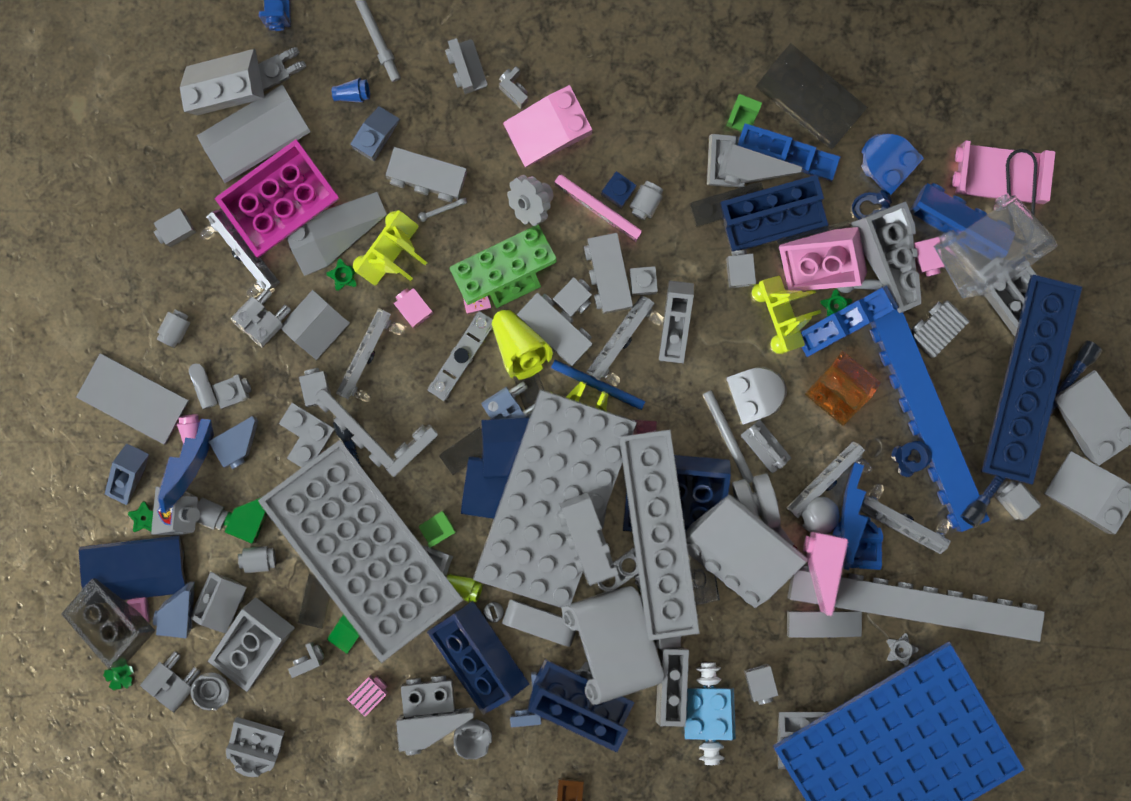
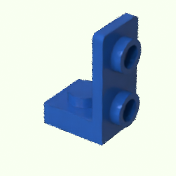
M264 0V11H259V18L266 28H269L271 31H283L284 27H291L290 0Z

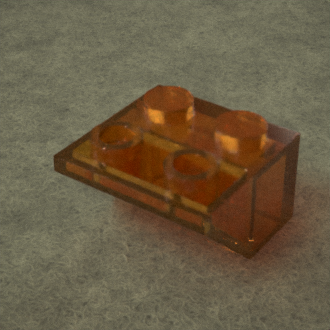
M842 350L807 390L805 395L839 424L844 426L873 396L881 382Z

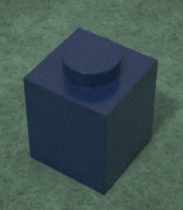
M616 171L602 190L601 196L622 210L636 190L637 185Z

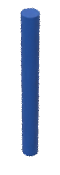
M556 359L552 364L551 369L579 382L582 381L596 390L604 391L609 396L639 410H642L646 402Z

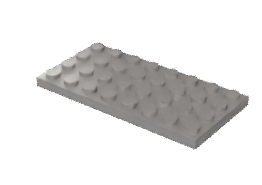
M540 389L473 579L560 608L571 604L582 572L578 573L574 558L578 557L575 548L570 550L565 535L569 534L567 525L561 526L557 512L561 511L559 503L588 493L599 523L601 522L623 462L619 437L632 435L637 422Z
M341 440L258 500L381 664L463 601Z

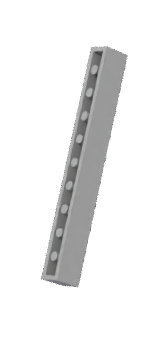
M803 565L790 579L787 598L818 604L809 567ZM849 573L848 578L840 577L834 605L837 608L1038 642L1041 639L1045 612L1037 610L1038 605L1022 603V607L1012 606L1013 601L998 598L997 603L988 602L987 596L973 594L972 599L964 598L963 592L948 590L946 595L938 593V588L923 586V590L913 589L914 584L898 582V586L888 585L889 580L874 577L873 582L864 581L863 575Z

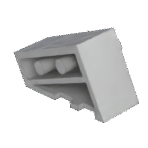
M588 493L560 502L561 511H558L557 515L561 526L567 525L569 534L565 535L570 550L574 548L578 557L574 558L578 573H584L589 585L618 575Z

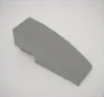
M820 610L787 611V636L797 638L862 637V612L833 611L832 616L822 613Z

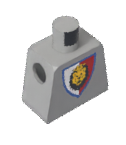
M156 487L151 534L177 536L193 533L195 531V524L200 518V512L197 509V496L185 491L167 513H161L158 502L160 487Z

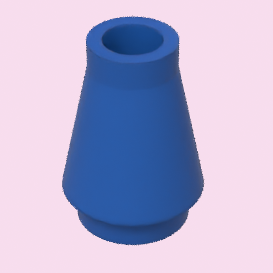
M357 78L338 86H332L333 100L364 103V100L370 99L368 81Z

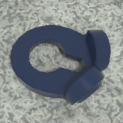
M884 190L878 193L868 192L861 194L854 200L852 212L857 219L868 216L862 214L860 206L864 201H871L873 204L882 205L880 210H874L871 213L873 214L891 207V197Z
M912 441L904 446L898 445L893 449L891 455L892 459L899 463L898 472L904 477L913 476L914 472L926 468L931 461L930 449L921 441ZM913 449L920 453V462L907 460Z

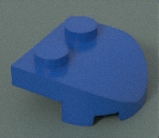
M889 133L877 134L865 143L862 149L863 165L861 166L866 176L871 177L885 192L892 195L924 157L904 137Z
M861 515L868 519L850 568L881 570L882 530L871 521L870 517ZM841 521L837 524L832 536L841 538Z

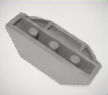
M995 258L978 270L975 275L984 296L1015 336L1030 275L1037 274L1029 264Z

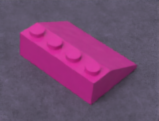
M295 139L214 199L254 255L259 258L338 201L339 197L303 147Z

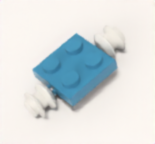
M703 662L701 667L696 668V670L701 672V677L696 679V681L704 685V688H687L685 739L706 740V742L699 746L700 749L704 750V756L700 757L699 760H703L705 765H719L720 760L725 759V757L719 755V750L724 748V745L716 742V740L736 739L734 688H714V685L722 680L716 676V671L721 669V667H716V662Z

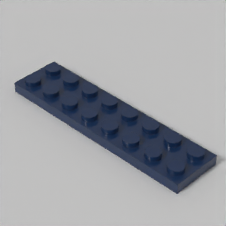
M1034 274L1030 275L981 472L1033 485L1082 290L1081 286Z

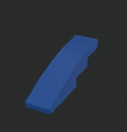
M746 123L737 145L802 167L801 172L812 176L818 175V178L831 182L840 160V156L817 150V147L794 141L791 137Z
M888 287L880 288L802 331L801 334L805 343L802 349L805 355L809 357L898 309Z
M211 419L200 420L196 438H185L180 458L169 457L158 494L161 513H167L181 498L202 466L210 448L209 441L214 436Z
M856 462L849 474L841 513V538L848 540L843 561V569L849 570L853 563L868 519L858 515L866 491L857 489L864 465Z

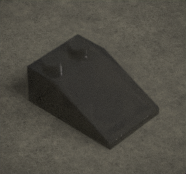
M95 578L89 581L61 613L108 669L125 666L155 632L140 612Z

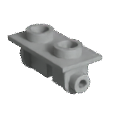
M760 419L741 434V437L772 474L791 459L790 455Z

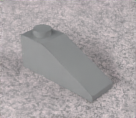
M732 144L725 148L718 177L725 178L724 182L738 186L739 183L743 184L795 175L801 172L802 167Z
M669 280L659 361L684 363L694 297V283Z

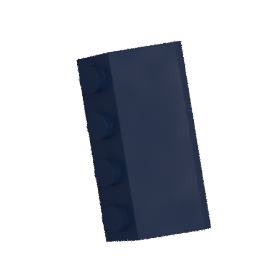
M473 601L427 631L483 715L509 701L529 685L524 674L520 671Z

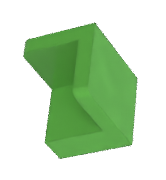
M739 94L726 126L741 132L745 123L753 126L762 102Z
M444 511L419 525V529L428 542L429 548L456 533L455 528Z

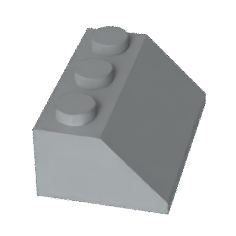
M251 49L186 66L180 84L184 112L198 116L265 99L256 50Z

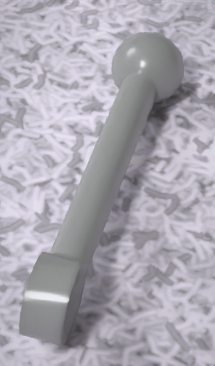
M462 198L433 211L421 212L418 214V220L424 222L428 217L466 204L467 200Z

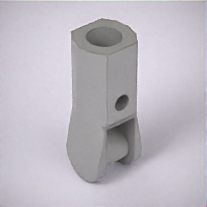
M200 364L191 365L189 375L195 386L194 388L202 409L218 405L205 369Z

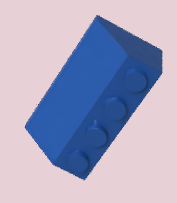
M927 183L922 187L910 208L912 215L991 261L995 258L1002 259L1006 256L1014 233L1009 231L1010 227L1001 221H996L995 223L987 218L988 214L978 208L971 209L966 206L967 202L958 196H953L952 198L944 193V188L935 183L931 185Z

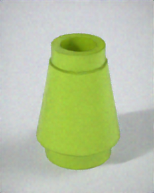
M451 574L447 576V580L462 599L468 603L471 601L476 603L483 589L482 583L475 581L473 578Z

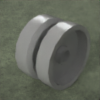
M767 473L753 477L752 486L754 493H752L750 485L745 479L732 482L734 499L759 518L760 516L761 521L771 529L781 527L777 498Z

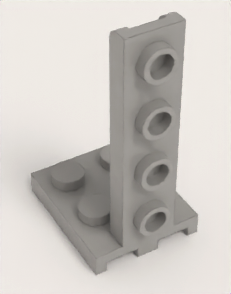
M321 389L316 393L318 397L316 403L325 412L330 410L336 416L334 422L343 431L348 428L354 435L351 438L354 443L361 449L365 446L372 453L369 458L378 467L383 465L393 477L438 435L437 431L430 424L427 427L421 425L412 434L414 439L408 445L403 442L394 451L395 457L392 458L326 389Z

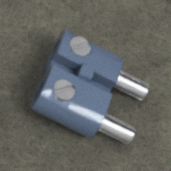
M521 382L511 390L506 386L481 402L492 420L529 418L535 404L523 411L515 399L517 395L528 388L525 385L526 383Z

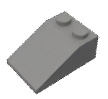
M1093 370L1055 396L1054 401L1087 459L1097 465H1101L1131 445V419L1097 371Z
M1071 451L1044 492L1045 495L1107 534H1116L1131 510V484Z
M255 597L242 608L208 662L248 692L285 644L295 627Z
M475 707L455 709L453 712L408 717L400 715L396 720L399 752L406 751V755L420 754L421 750L426 749L471 720L475 715Z

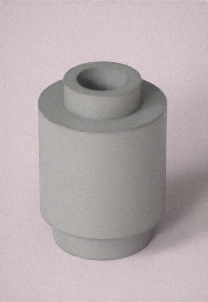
M649 181L641 185L630 204V207L633 209L632 214L642 220H645L646 217L652 218L663 198L661 195L663 189Z
M176 309L173 313L168 311L157 332L159 333L157 340L173 348L176 347L177 343L180 344L190 325V322L187 321L188 315Z
M202 497L197 503V509L200 512V518L197 523L212 530L215 528L221 530L228 511L224 510L225 507Z
M268 546L243 548L242 554H238L239 568L244 569L245 573L270 571V568H276L274 548H268Z

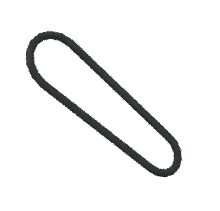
M1027 149L1013 151L1006 160L1009 231L1013 232L1010 160L1015 154L1023 152L1030 155L1034 162L1030 233L1025 239H1018L1013 236V240L1019 243L1030 240L1034 232L1038 163L1035 155Z

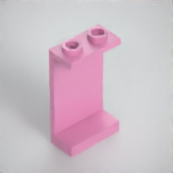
M965 141L961 144V147H957L955 162H959L958 172H954L952 186L956 187L955 194L1007 200L1006 160L1010 153L1015 150L970 145L971 141ZM1048 150L1042 153L1032 152L1037 158L1038 163L1035 201L1037 204H1045L1050 201L1055 151ZM1017 153L1011 158L1009 164L1011 200L1032 203L1034 162L1027 153Z

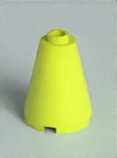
M501 310L494 315L491 324L510 378L513 379V376H516L518 380H522L540 372L543 369L542 364L547 359L550 362L552 359L553 351L550 345L513 311Z

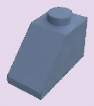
M378 106L362 124L350 145L354 150L375 162L400 119Z
M252 416L209 441L223 468L231 467L233 470L245 463L244 458L250 454L258 425L256 417Z
M126 443L112 462L105 495L127 505L145 471L149 454Z
M195 582L187 583L165 600L158 611L155 610L153 625L157 626L156 635L187 638L192 629V619L190 616L193 612Z

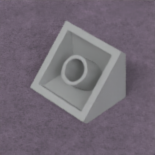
M312 290L282 323L283 327L281 329L314 359L318 360L350 323Z

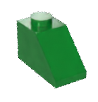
M259 499L239 506L233 512L229 511L223 523L226 526L224 532L251 544L256 543L268 515L258 502Z
M343 614L327 640L348 654L360 635Z

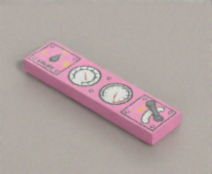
M563 175L557 177L554 184L563 192L635 242L641 236V230Z

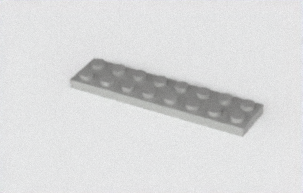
M670 430L619 437L648 641L698 634L699 627Z

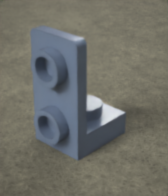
M531 672L532 688L537 676L536 672ZM528 708L515 710V714L510 715L511 728L541 725L542 717L529 712Z

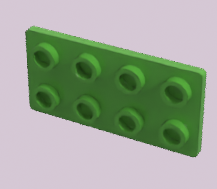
M536 225L450 266L449 269L467 305L490 295L495 307L498 308L540 288L541 285L536 272L556 263L557 259L540 226Z

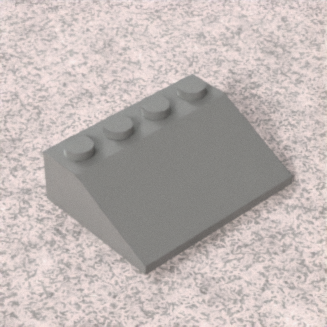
M728 495L694 521L685 533L688 555L696 559L706 570L713 573L727 587L735 591L745 602L751 604L754 608L767 601L808 560L731 495Z

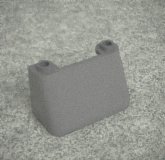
M632 586L618 588L561 607L564 624L571 630L579 631L593 679L588 680L585 687V693L591 705L600 704L663 682L664 674L654 641H648L644 609L635 588Z

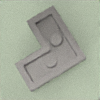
M291 403L279 422L281 426L300 437L287 459L301 468L320 455L335 431L333 427L294 403Z

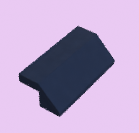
M818 175L721 201L724 227L731 252L746 250L827 227L828 221L822 204L824 196Z
M530 418L481 420L484 479L509 478Z
M470 456L468 458L461 514L494 519L508 478L484 479L482 458Z
M180 536L81 546L78 550L81 587L87 604L173 595L187 584L183 571L184 551Z
M545 659L533 683L528 711L618 752L628 732L624 723L635 702L621 696L600 704L591 705L585 693V687L589 679Z

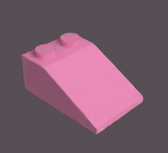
M570 85L548 95L503 122L525 168L592 135V128Z
M859 227L834 229L779 246L788 290L805 291L862 286L867 275Z
M811 532L810 537L806 536L803 551L807 552V563L820 611L832 616L848 540Z

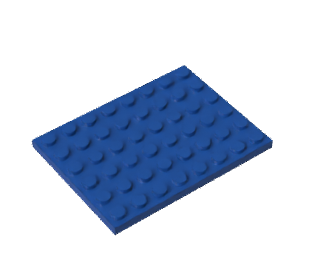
M949 642L773 745L806 801H972L1025 770Z

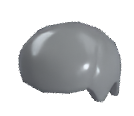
M816 497L802 513L805 523L802 527L809 532L829 534L837 527L840 514L836 503L827 497Z
M214 672L204 673L192 683L191 697L194 704L201 709L216 711L228 702L230 687L227 680L220 674Z
M469 720L455 730L454 748L459 756L465 759L476 760L488 753L489 744L492 742V732L486 723L480 720Z

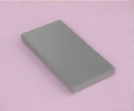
M101 353L76 398L166 445L179 421L178 417L182 416L189 403V400Z

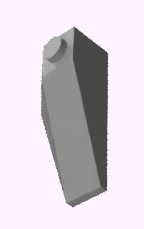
M378 192L324 210L287 237V241L304 276L328 267L338 256L347 251L353 243L385 218L387 214Z
M907 202L851 222L852 228L859 227L864 255L883 287H888L898 306L897 311L902 313L922 304L919 273L916 272L915 257H918L917 249H914L913 234H916L915 224Z

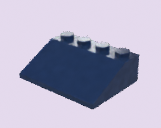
M674 455L685 533L694 521L728 496L731 478L730 460ZM626 489L623 531L633 532Z

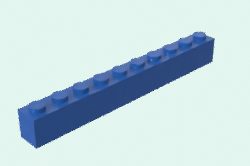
M896 309L870 323L872 326L870 334L874 343H879L882 350L879 353L884 366H888L892 375L889 376L892 387L898 389L900 393L899 404L904 413L908 412L911 420L908 422L912 434L914 436L917 435L919 441L923 442L930 449L931 461L928 473L931 480L938 484L940 491L937 494L943 506L946 505L950 513L947 515L949 524L952 529L956 528L957 531L963 532L973 528V526L966 523L960 515L980 495L903 312L899 313ZM987 512L980 524L990 521Z

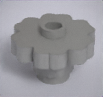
M521 175L510 182L511 190L508 191L507 196L510 207L515 209L516 218L521 220L523 224L530 223L533 226L548 218L547 210L550 209V201L553 199L552 188L547 183H541L534 176L527 178L525 175Z

